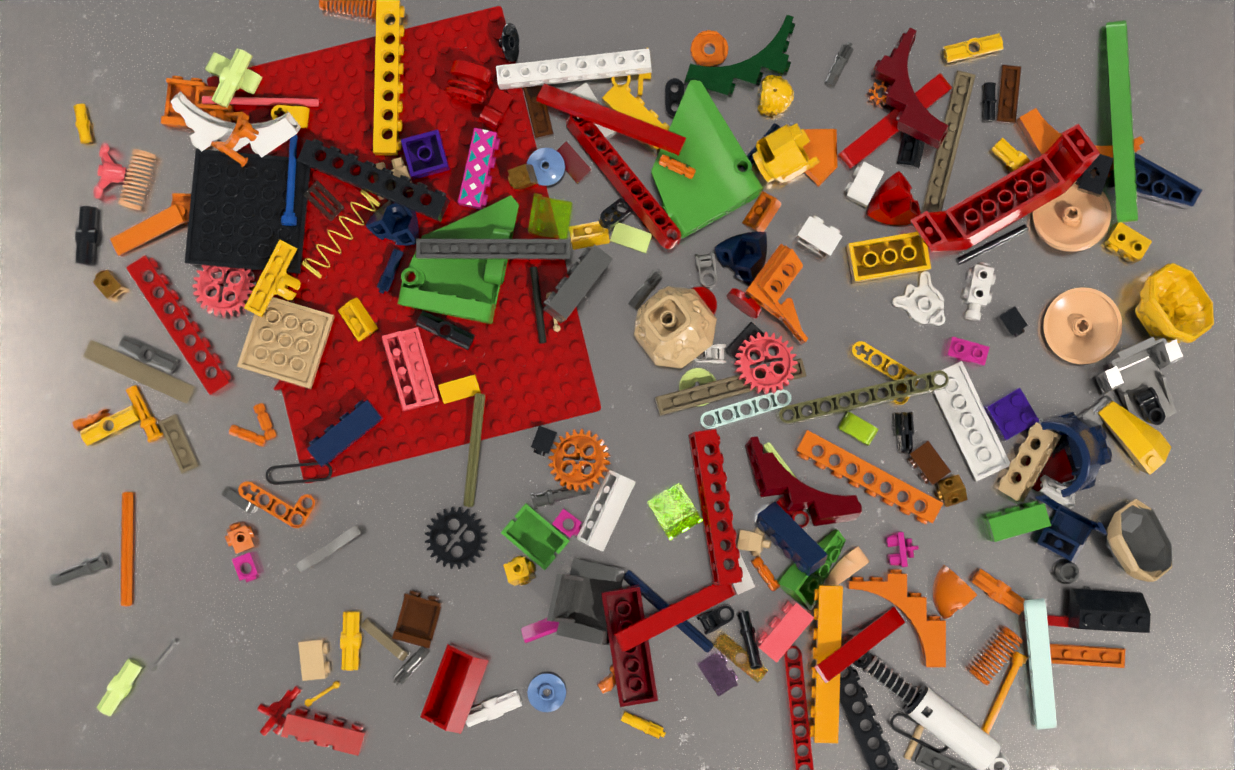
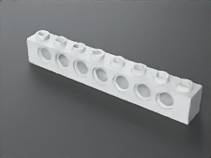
M648 48L496 66L498 86L500 90L543 84L652 73L650 50Z

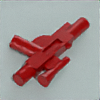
M295 686L292 691L288 690L280 701L272 703L269 707L262 704L259 705L257 711L270 717L260 730L262 735L266 736L275 724L278 726L272 731L279 735L286 720V717L282 715L288 708H291L292 702L302 691L298 686Z

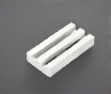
M1046 475L1040 478L1042 482L1040 484V487H1042L1040 493L1049 496L1069 509L1075 506V493L1064 498L1062 497L1061 490L1068 487Z

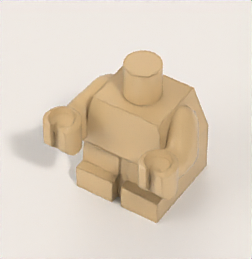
M759 528L755 532L740 530L737 548L751 551L752 556L761 557L760 553H762L763 548L770 549L771 541L765 540V533Z

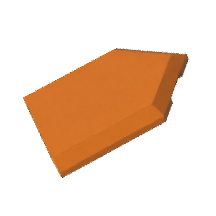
M804 129L810 142L804 145L803 148L809 160L817 157L820 161L804 173L818 187L837 168V129Z

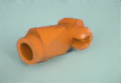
M613 665L610 667L612 673L597 684L603 694L611 691L616 686Z

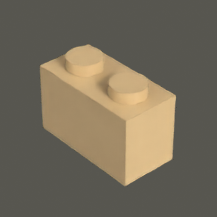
M324 638L298 642L302 681L327 678L328 673L331 672L330 662L326 661V654L329 653L328 643L324 642Z

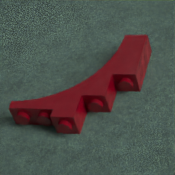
M909 28L907 33L902 34L899 40L900 45L898 48L893 49L890 57L884 55L882 60L876 62L874 67L875 79L889 85L885 92V96H887L886 104L900 110L896 121H898L897 129L939 149L948 134L949 125L938 120L922 105L911 86L907 65L911 48L916 40L917 30Z

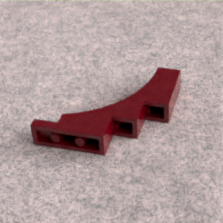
M758 436L751 437L746 443V451L760 497L782 495L787 512L808 509L813 526L854 521L862 513V505L858 501L857 495H834L809 487L790 474L778 461L773 452L763 453V445L759 442Z

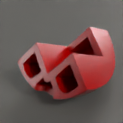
M900 171L889 177L878 188L871 199L867 215L878 222L890 225L911 224V219L921 214L918 201L914 200L910 193L912 187Z

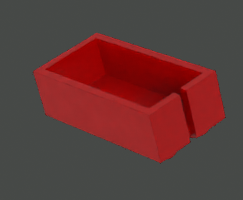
M447 644L420 717L445 731L461 734L489 660L464 648Z

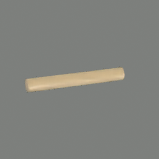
M917 724L912 737L920 740L924 727ZM911 739L904 758L910 761L918 744L916 741Z

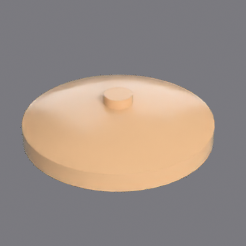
M1074 183L1066 193L1034 210L1033 223L1038 235L1048 245L1062 251H1081L1097 244L1107 233L1111 221L1110 202L1103 191L1101 196L1097 197L1078 191L1079 185Z
M1074 288L1060 294L1049 305L1044 316L1043 331L1048 346L1058 357L1073 364H1091L1104 359L1115 349L1122 333V318L1116 304L1106 294L1092 288Z

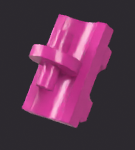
M895 532L894 535L886 537L887 547L897 546L898 550L897 554L888 555L889 565L908 567L906 551H908V558H914L913 550L919 549L918 545L913 546L912 538L906 539L907 546H905L904 532Z

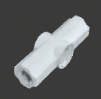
M517 690L500 697H492L481 702L480 705L472 707L466 720L467 726L471 727L486 720L496 719L504 715L505 712L522 706Z

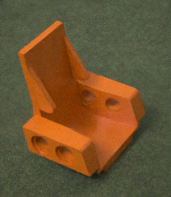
M780 244L745 291V295L753 298L762 308L782 321L802 345L808 340V337L801 329L792 298H787L782 304L778 300L800 272L803 264L793 249Z

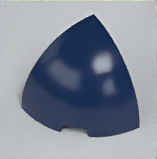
M391 201L382 205L366 223V227L381 240L387 238L395 241L396 245L416 244V239H419V225L416 212Z
M748 232L730 237L715 246V252L724 267L729 266L735 272L734 276L751 284L765 264L767 254L766 232Z

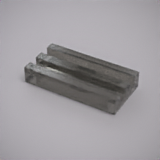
M315 181L303 194L330 222L345 208L318 181ZM315 187H317L338 209L336 210V209L315 189ZM311 192L333 212L332 215L310 195Z

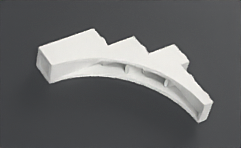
M182 92L176 94L170 101L173 109L182 115L186 125L193 129L189 137L192 144L199 148L201 152L211 146L212 141L220 140L225 142L236 123L221 120L202 111L188 100ZM290 112L267 122L252 124V128L259 131V134L256 135L257 138L254 141H250L246 137L240 138L233 150L238 151L250 143L252 150L262 158L296 135L301 126Z

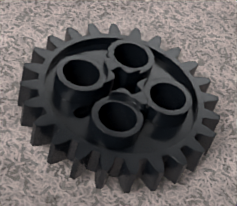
M451 507L450 513L443 509L444 515L442 516L439 512L436 513L438 519L431 518L434 524L427 525L431 531L425 533V535L430 536V539L426 540L425 543H430L431 545L427 550H433L430 557L437 556L436 563L442 560L443 567L450 563V569H453L455 564H457L458 569H461L462 563L468 567L469 560L475 563L474 556L481 557L478 552L479 550L485 551V548L481 546V544L487 543L486 540L482 539L487 533L481 531L485 528V525L479 526L482 519L475 520L476 513L470 516L469 509L464 513L462 512V507H459L457 512H455L454 507ZM452 519L459 521L460 525L457 530L450 528L449 522ZM467 524L466 529L459 536L460 542H454L448 552H446L445 548L453 540L451 535L457 534L463 525ZM467 531H472L475 535L474 540L471 542L467 541L464 537ZM440 534L447 536L448 541L445 545L439 544L437 540ZM455 546H460L463 550L460 557H456L453 554Z

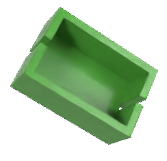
M1038 500L1024 502L1023 507L1015 505L1004 508L1005 512L1002 513L1001 511H993L987 513V517L982 518L987 539L993 542L1051 526L1045 503H1039Z
M525 503L514 516L517 518V521L512 519L502 530L501 534L543 570H546L557 557L554 553L557 552L559 554L569 543L570 539L529 504Z

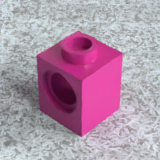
M563 508L552 525L571 538L572 535L576 537L580 532L582 521ZM565 519L573 520L574 527L567 530L564 528L563 522Z
M249 552L232 559L239 581L245 579L247 583L257 579L256 575L261 573L254 552ZM244 563L251 565L250 573L243 571Z

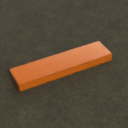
M175 204L110 238L117 255L122 256L186 221L178 205Z
M1050 643L1051 663L1125 668V648Z

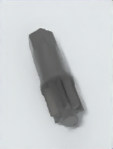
M851 42L842 45L825 80L827 84L831 86L836 85L854 50L851 47Z
M659 269L657 271L653 270L628 304L638 310L663 278L661 276L663 272Z
M421 646L393 676L395 679L393 683L395 685L399 683L402 685L429 654V651Z

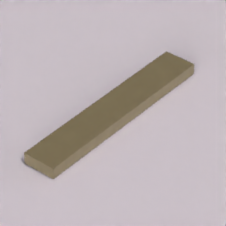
M90 340L83 355L88 360L185 404H189L196 389L191 384L94 340Z

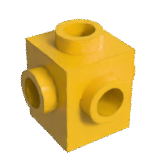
M515 557L512 559V562L503 565L508 583L514 586L526 585L535 578V565L533 561L526 557Z

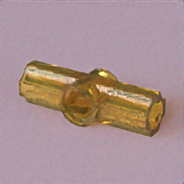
M724 632L717 638L713 644L716 649L757 683L762 680L768 671L767 668L762 666L760 669L751 670L745 649L740 647ZM738 653L745 654L746 657L743 662L735 660Z

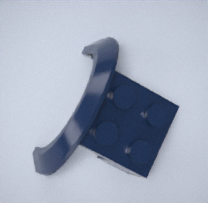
M1047 495L1035 497L1036 500L1045 503L1046 506L1056 511L1051 521V526L1044 528L1037 544L1060 557L1075 563L1092 530L1106 536L1108 535L1102 523L1092 521L1066 508Z

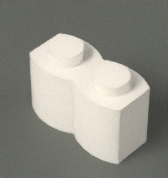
M863 162L862 166L858 164L853 173L856 176L854 181H849L845 192H847L846 198L866 208L884 171L866 162Z

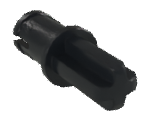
M987 82L983 84L984 100H982V103H984V120L994 121L995 103H997V100H995L996 83Z

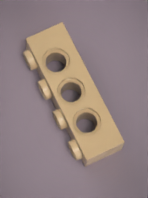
M1037 422L1031 426L1026 441L1019 447L1018 455L1009 464L1010 469L1001 478L998 490L1016 501L1024 503L1062 435L1051 429L1042 430L1041 424ZM1038 440H1040L1041 445L1038 449H1036L1035 444ZM1030 457L1031 463L1026 466V459ZM1018 474H1021V480L1017 483L1016 477Z

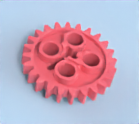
M202 265L204 270H197L199 277L193 278L198 284L192 285L193 289L197 290L193 292V295L198 297L196 299L197 303H202L200 307L202 309L207 308L208 314L214 311L215 317L221 313L223 318H225L228 312L233 317V311L235 310L240 314L239 308L245 307V302L248 301L249 296L253 292L251 289L255 288V284L252 283L255 281V278L250 276L252 271ZM227 271H230V273L228 274V277H227V279H226V273H227ZM216 272H222V276L220 278H213V275ZM234 277H241L238 283H232ZM226 282L228 287H224V289L222 290L221 286H224ZM210 290H217L216 295L213 297H209L208 292ZM228 295H235L233 301H226Z
M758 332L756 339L751 335L749 337L750 342L747 340L743 341L745 347L740 346L738 350L741 353L735 355L740 360L735 361L734 364L740 366L736 369V372L742 373L738 378L739 380L745 378L744 386L751 384L750 390L756 387L758 394L764 389V393L767 395L769 389L775 394L776 387L782 391L783 385H789L788 380H793L794 378L790 373H796L797 371L792 366L797 365L798 362L792 360L797 355L790 353L793 347L787 348L788 340L782 343V336L775 339V333L768 337V333L765 332L763 337H761ZM768 348H774L777 351V355H770ZM755 352L758 354L759 359L752 360L750 353ZM782 358V361H774V362H771V363L768 365V367H767L766 364H762V365L757 366V367H755V368H750V365H759V364H761V363L764 361V359H765L766 362H770V361H773V360H775V359ZM779 366L782 369V374L775 373L773 367ZM755 371L763 372L764 378H757Z

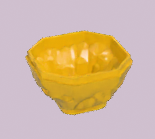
M1168 263L1146 279L1144 288L1140 292L1141 301L1136 307L1135 312L1151 337L1155 339L1165 338L1168 342L1177 339L1178 343H1191L1212 328L1214 325L1213 302L1192 271L1177 264Z

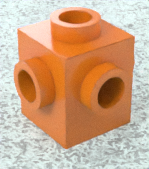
M240 522L229 525V529L226 530L228 535L224 536L228 547L232 546L236 554L254 547L251 539L254 537L250 526L246 527L245 523L241 524Z

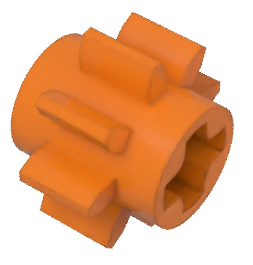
M884 82L879 86L874 83V90H868V93L872 94L869 101H875V106L880 102L886 105L885 98L887 96H885L887 88L884 86ZM878 90H881V91H882V92H881V94H882V97H881V98L878 97V93H877Z

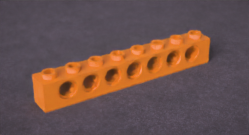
M805 430L795 451L799 452L797 456L806 461L809 458L814 460L815 466L823 470L827 467L832 470L831 474L837 478L842 479V477L849 479L848 483L856 488H859V486L866 488L865 492L873 497L879 495L883 498L882 502L893 506V504L899 506V511L908 516L910 513L916 515V520L925 525L927 522L933 524L943 505L939 500L809 430ZM816 445L822 449V453L818 457L812 453V449ZM833 454L839 458V462L835 466L829 462V458ZM848 464H853L856 467V471L852 475L846 471ZM866 473H870L873 477L872 482L869 484L863 481V476ZM883 482H887L890 486L889 491L886 493L880 490V485ZM900 491L906 493V500L904 502H900L897 499ZM918 500L923 503L921 511H916L914 508V504Z

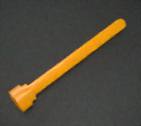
M1014 651L1015 653L1011 657L1013 658L1011 661L1013 664L982 729L988 735L1020 666L1022 667L1028 660L1027 656L1017 651Z

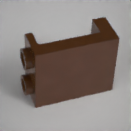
M410 590L409 593H404V600L392 639L430 648L443 602L439 601V597L428 595V598L420 596V592Z

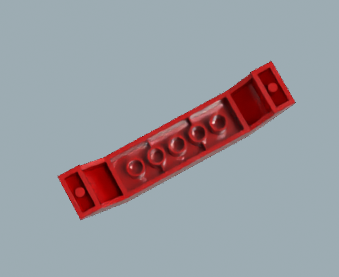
M1076 124L1062 132L1058 140L1043 155L946 211H925L911 219V224L931 252L967 250L1066 193L1100 155V152L1081 126Z

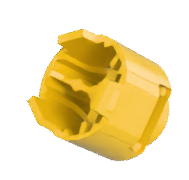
M797 123L792 126L786 124L758 140L755 146L757 152L752 154L758 169L768 183L773 180L781 183L789 181L820 162L817 157L809 160L803 146L809 143L810 139L804 129H800Z

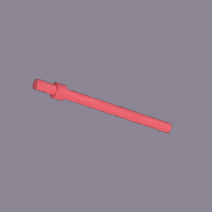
M202 96V104L217 103L211 100L213 96ZM233 97L230 104L319 107V99Z

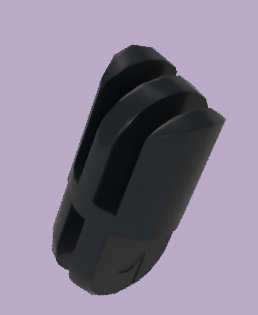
M894 412L895 436H897L898 450L902 454L905 451L909 454L913 449V412H908V414L906 412H901L900 414Z

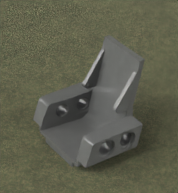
M573 559L570 574H557L547 621L559 622L556 635L600 645H609L601 592L620 589L625 569L582 559Z

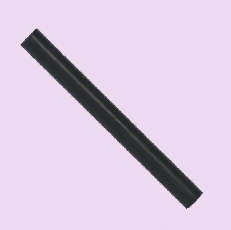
M1024 224L956 258L957 262L961 265L1027 232L1028 228Z

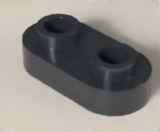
M677 78L670 79L665 85V110L671 117H674L677 112L673 111L671 107L673 105L679 107L684 96V84ZM676 86L678 91L672 92L671 87Z

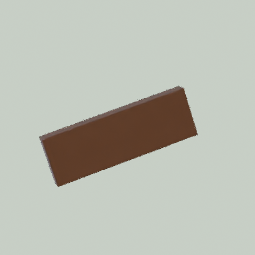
M1001 66L996 122L1016 123L1021 66Z
M542 85L523 87L535 139L554 135L547 105L536 101Z

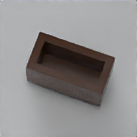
M924 441L907 454L909 456L908 462L914 469L917 467L921 473L919 477L925 484L934 485L951 472L929 441Z

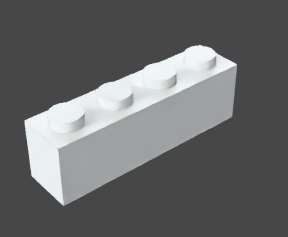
M609 469L576 539L593 548L604 551L636 482Z

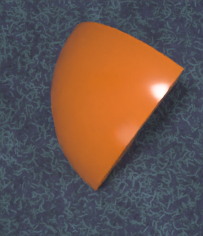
M944 565L934 580L933 600L940 616L943 619H947L957 610L965 607L977 594L956 573Z

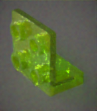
M534 193L528 233L557 239H567L572 202L542 197V194Z
M680 483L647 502L669 540L702 522L698 511Z

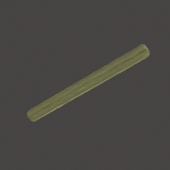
M476 393L474 399L463 505L466 507L474 506L485 394Z

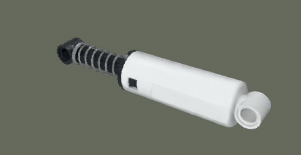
M870 650L865 653L866 658L864 660L857 659L853 663L856 667L863 668L865 673L869 672L871 674L870 677H876V681H881L883 687L886 685L890 688L889 692L891 690L895 692V696L898 695L902 698L901 701L905 700L907 705L904 708V712L974 768L977 770H985L986 768H990V770H1009L1006 756L999 753L1001 744L926 685L921 686L919 689L912 687L911 682H905V677L900 678L898 672L894 673L893 668L887 667V663L882 664L881 658L871 654ZM997 761L1004 763L1001 768L994 767Z

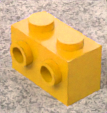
M1117 222L1103 243L1107 245L1106 248L1114 253L1119 252L1124 255L1123 258L1126 261L1136 263L1141 261L1152 241L1122 222Z

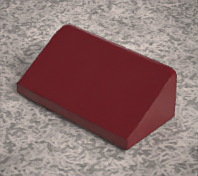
M567 141L557 150L564 159L565 171L577 184L592 172L591 168Z

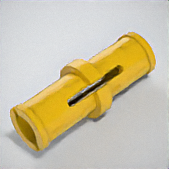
M76 104L73 106L76 117L75 127H77L80 143L87 144L92 142L90 133L91 122L88 120L86 104Z

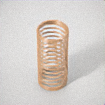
M132 149V155L134 156L130 158L133 160L129 161L131 163L128 165L130 168L125 173L129 177H124L127 181H124L126 185L122 186L125 189L121 190L123 193L120 194L122 197L119 198L118 204L135 210H142V206L125 200L143 204L141 201L126 196L144 200L143 197L128 192L144 196L146 194L127 187L142 191L147 190L128 183L148 187L130 179L149 183V181L131 175L151 179L133 171L151 175L149 172L134 167L152 171L153 169L136 163L152 167L154 165L135 158L154 163L155 161L151 159H156L157 156L143 150Z

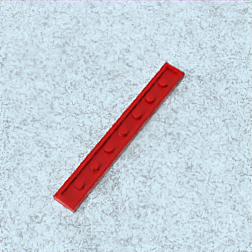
M543 84L536 99L537 102L678 156L686 142V137L547 84Z

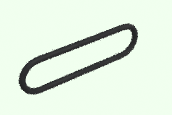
M319 463L276 465L267 469L265 477L273 485L325 481L331 477L333 470L328 463L326 466H328L330 472L325 478L273 482L268 477L272 469L319 465Z
M897 713L891 718L890 725L894 731L938 753L945 752L949 748L946 745L944 749L938 750L894 727L893 721L897 716H902L920 725L911 717Z

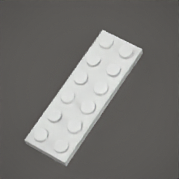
M960 361L943 369L942 371L947 373L949 378L948 386L944 389L933 391L974 480L977 482L1009 467L1010 461L963 362ZM938 375L935 377L934 382L942 385L945 383L946 378L943 375Z

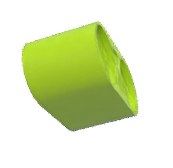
M847 411L838 426V429L867 446H870L879 430Z

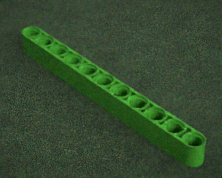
M1122 20L1106 22L1118 223L1138 221L1127 22Z

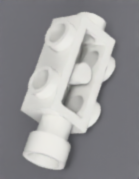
M983 262L975 264L973 269L969 268L967 279L970 280L969 287L964 289L963 298H966L965 303L970 304L969 310H966L965 318L968 320L980 321L981 307H985L987 303L990 304L992 292H990V287L995 283L996 274H994V268H991L990 264ZM981 272L986 274L985 279L980 277ZM981 291L982 297H977L976 292Z

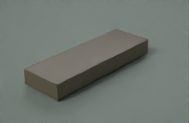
M174 414L158 421L181 474L199 467L200 464L178 415Z

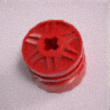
M453 60L450 74L456 77L457 80L448 79L447 84L452 87H445L444 93L464 103L483 104L484 98L480 95H485L486 90L479 87V85H488L492 72L483 66L471 62Z

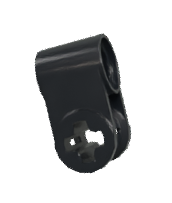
M1149 387L1147 391L1139 395H1133L1134 401L1145 422L1153 425H1160L1164 422L1165 412L1153 387ZM1156 411L1157 418L1152 421L1151 414Z
M723 604L699 615L697 620L701 621L705 629V635L732 621L734 609L729 604ZM727 608L731 611L729 618L721 617L720 612L722 609Z

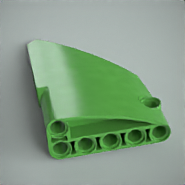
M509 196L463 219L425 234L421 239H512L519 204L512 196ZM415 252L409 267L401 274L402 285L398 304L492 324L500 285L504 281L508 259H417ZM410 273H415L416 275L413 282L408 281Z

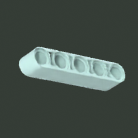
M783 389L782 391H776L775 394L771 392L767 395L764 394L714 409L701 415L700 424L705 429H712L782 408L791 402V394ZM779 393H784L787 396L786 403L781 404L778 402L777 396ZM760 399L768 400L769 406L767 409L759 407ZM743 404L750 406L751 410L748 415H744L740 411V407ZM726 409L732 412L730 420H724L722 417V412ZM706 415H711L714 418V423L711 426H707L703 422Z

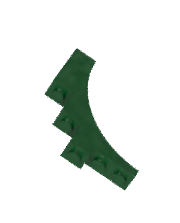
M786 15L780 30L773 40L763 50L745 61L722 67H706L690 63L684 85L688 86L691 80L701 81L708 93L727 99L729 94L733 95L736 85L732 83L733 81L755 88L756 83L760 84L763 76L760 70L782 77L784 72L788 73L791 64L788 61L789 55L782 52H787L790 41L786 39L788 33H793L795 23H792L794 17Z

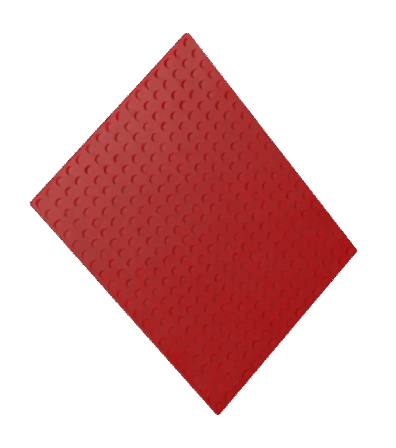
M501 6L404 29V36H401V44H404V55H400V63H403L404 70L403 74H400V82H403V93H400L399 101L403 102V111L399 112V120H402V131H399V139L439 130L450 168L448 171L415 180L412 179V182L416 185L420 182L429 186L428 190L435 192L439 190L446 193V197L450 200L441 222L416 212L419 225V239L425 234L480 211L479 209L458 204L474 128L496 132L498 138H500L499 149H495L493 156L496 157L495 167L490 169L489 174L492 176L491 185L486 188L485 194H488L486 206L483 205L482 209L512 196L519 204L512 239H559L547 187L535 184L522 190L514 189L508 181V170L527 164L530 155L537 150L522 88L502 90L512 95L513 98L496 129L479 120L481 112L488 105L495 89H500L497 82L496 66L516 64L515 61L509 62L506 59L503 50L499 46V39L506 25ZM376 36L247 68L263 78L254 95L239 89L236 90L235 97L319 99V107L302 106L309 108L308 127L300 128L296 134L298 137L296 158L299 157L306 139L310 141L317 139L323 142V146L329 149L330 146H334L341 150V154L347 156L350 153L359 157L358 161L363 163L366 160L374 164L384 162L386 169L393 170L391 160L401 157L405 166L408 167L403 146L401 151L398 150V156L375 155L373 153ZM388 36L385 43L392 44L395 41V37ZM388 55V56H386L385 62H386V63H391V62H393L394 59H395V56H393V55ZM453 60L471 62L483 66L492 72L489 84L479 85V87L486 90L485 95H480L484 98L483 104L464 103L444 93L445 87H452L447 84V80H457L456 77L450 74ZM387 74L384 80L391 82L394 79V75ZM212 76L207 78L209 87H218L220 83L219 77ZM387 93L384 96V100L391 101L394 94ZM234 105V112H244L249 116L248 122L250 124L263 123L273 120L271 111L274 106ZM280 111V114H277L278 117L284 115L283 111ZM386 112L384 114L385 120H391L393 118L392 112ZM386 131L383 134L384 139H390L393 136L392 131ZM290 139L266 155L289 157ZM250 143L236 151L237 153L256 154L252 150ZM321 153L318 156V161H323L326 158V153ZM343 160L337 161L335 167L341 168L344 164ZM312 168L302 262L305 261V258H309L329 266L318 251L316 244H321L340 252L328 235V230L336 231L351 238L340 222L339 216H345L363 224L352 209L350 202L359 203L373 210L374 208L366 197L360 193V188ZM355 168L353 170V175H359L361 172V168ZM373 176L370 178L371 183H375ZM414 191L407 192L409 198L413 196ZM367 192L380 203L379 207L373 204L376 211L389 201L387 199L380 200L377 195ZM430 196L425 197L423 205L430 204L432 198ZM352 203L354 209L363 219L364 225H358L345 218H340L351 232L353 239L350 240L329 231L342 253L338 254L318 246L329 261V268L307 260L308 264L318 271L322 277L318 278L302 265L301 274L288 273V275L298 279L301 283L299 290L290 286L287 288L297 293L292 300H287L279 295L273 296L335 316L312 388L308 389L292 383L282 388L299 464L317 462L307 450L310 447L309 442L317 436L321 438L326 434L324 430L330 425L336 426L340 422L339 418L346 412L352 413L355 410L354 406L361 400H364V402L369 400L384 418L329 463L333 470L330 478L469 444L475 395L444 404L438 387L440 384L476 375L480 392L485 394L481 440L601 410L577 307H575L565 321L562 323L558 322V325L561 327L558 332L553 330V317L543 310L547 343L539 344L530 267H537L542 308L544 309L547 293H556L558 291L555 288L561 279L564 277L568 278L569 276L565 259H508L504 281L500 285L492 324L426 311L474 334L475 338L469 350H466L416 326L423 310L398 304L402 285L401 274L409 267L416 252V244L396 245L395 241L387 238L384 240L379 239L366 227L369 218L376 211H370ZM397 249L404 254L388 292L385 291L384 294L379 293L380 288L377 287L393 250ZM253 270L256 284L263 271ZM415 273L409 274V282H413L415 280ZM355 298L360 300L378 327V330L358 342L338 312L342 306ZM444 325L440 331L445 336L450 333L451 329L450 326ZM418 327L439 402L403 411L381 337ZM300 466L303 480L325 478L330 472L328 466Z

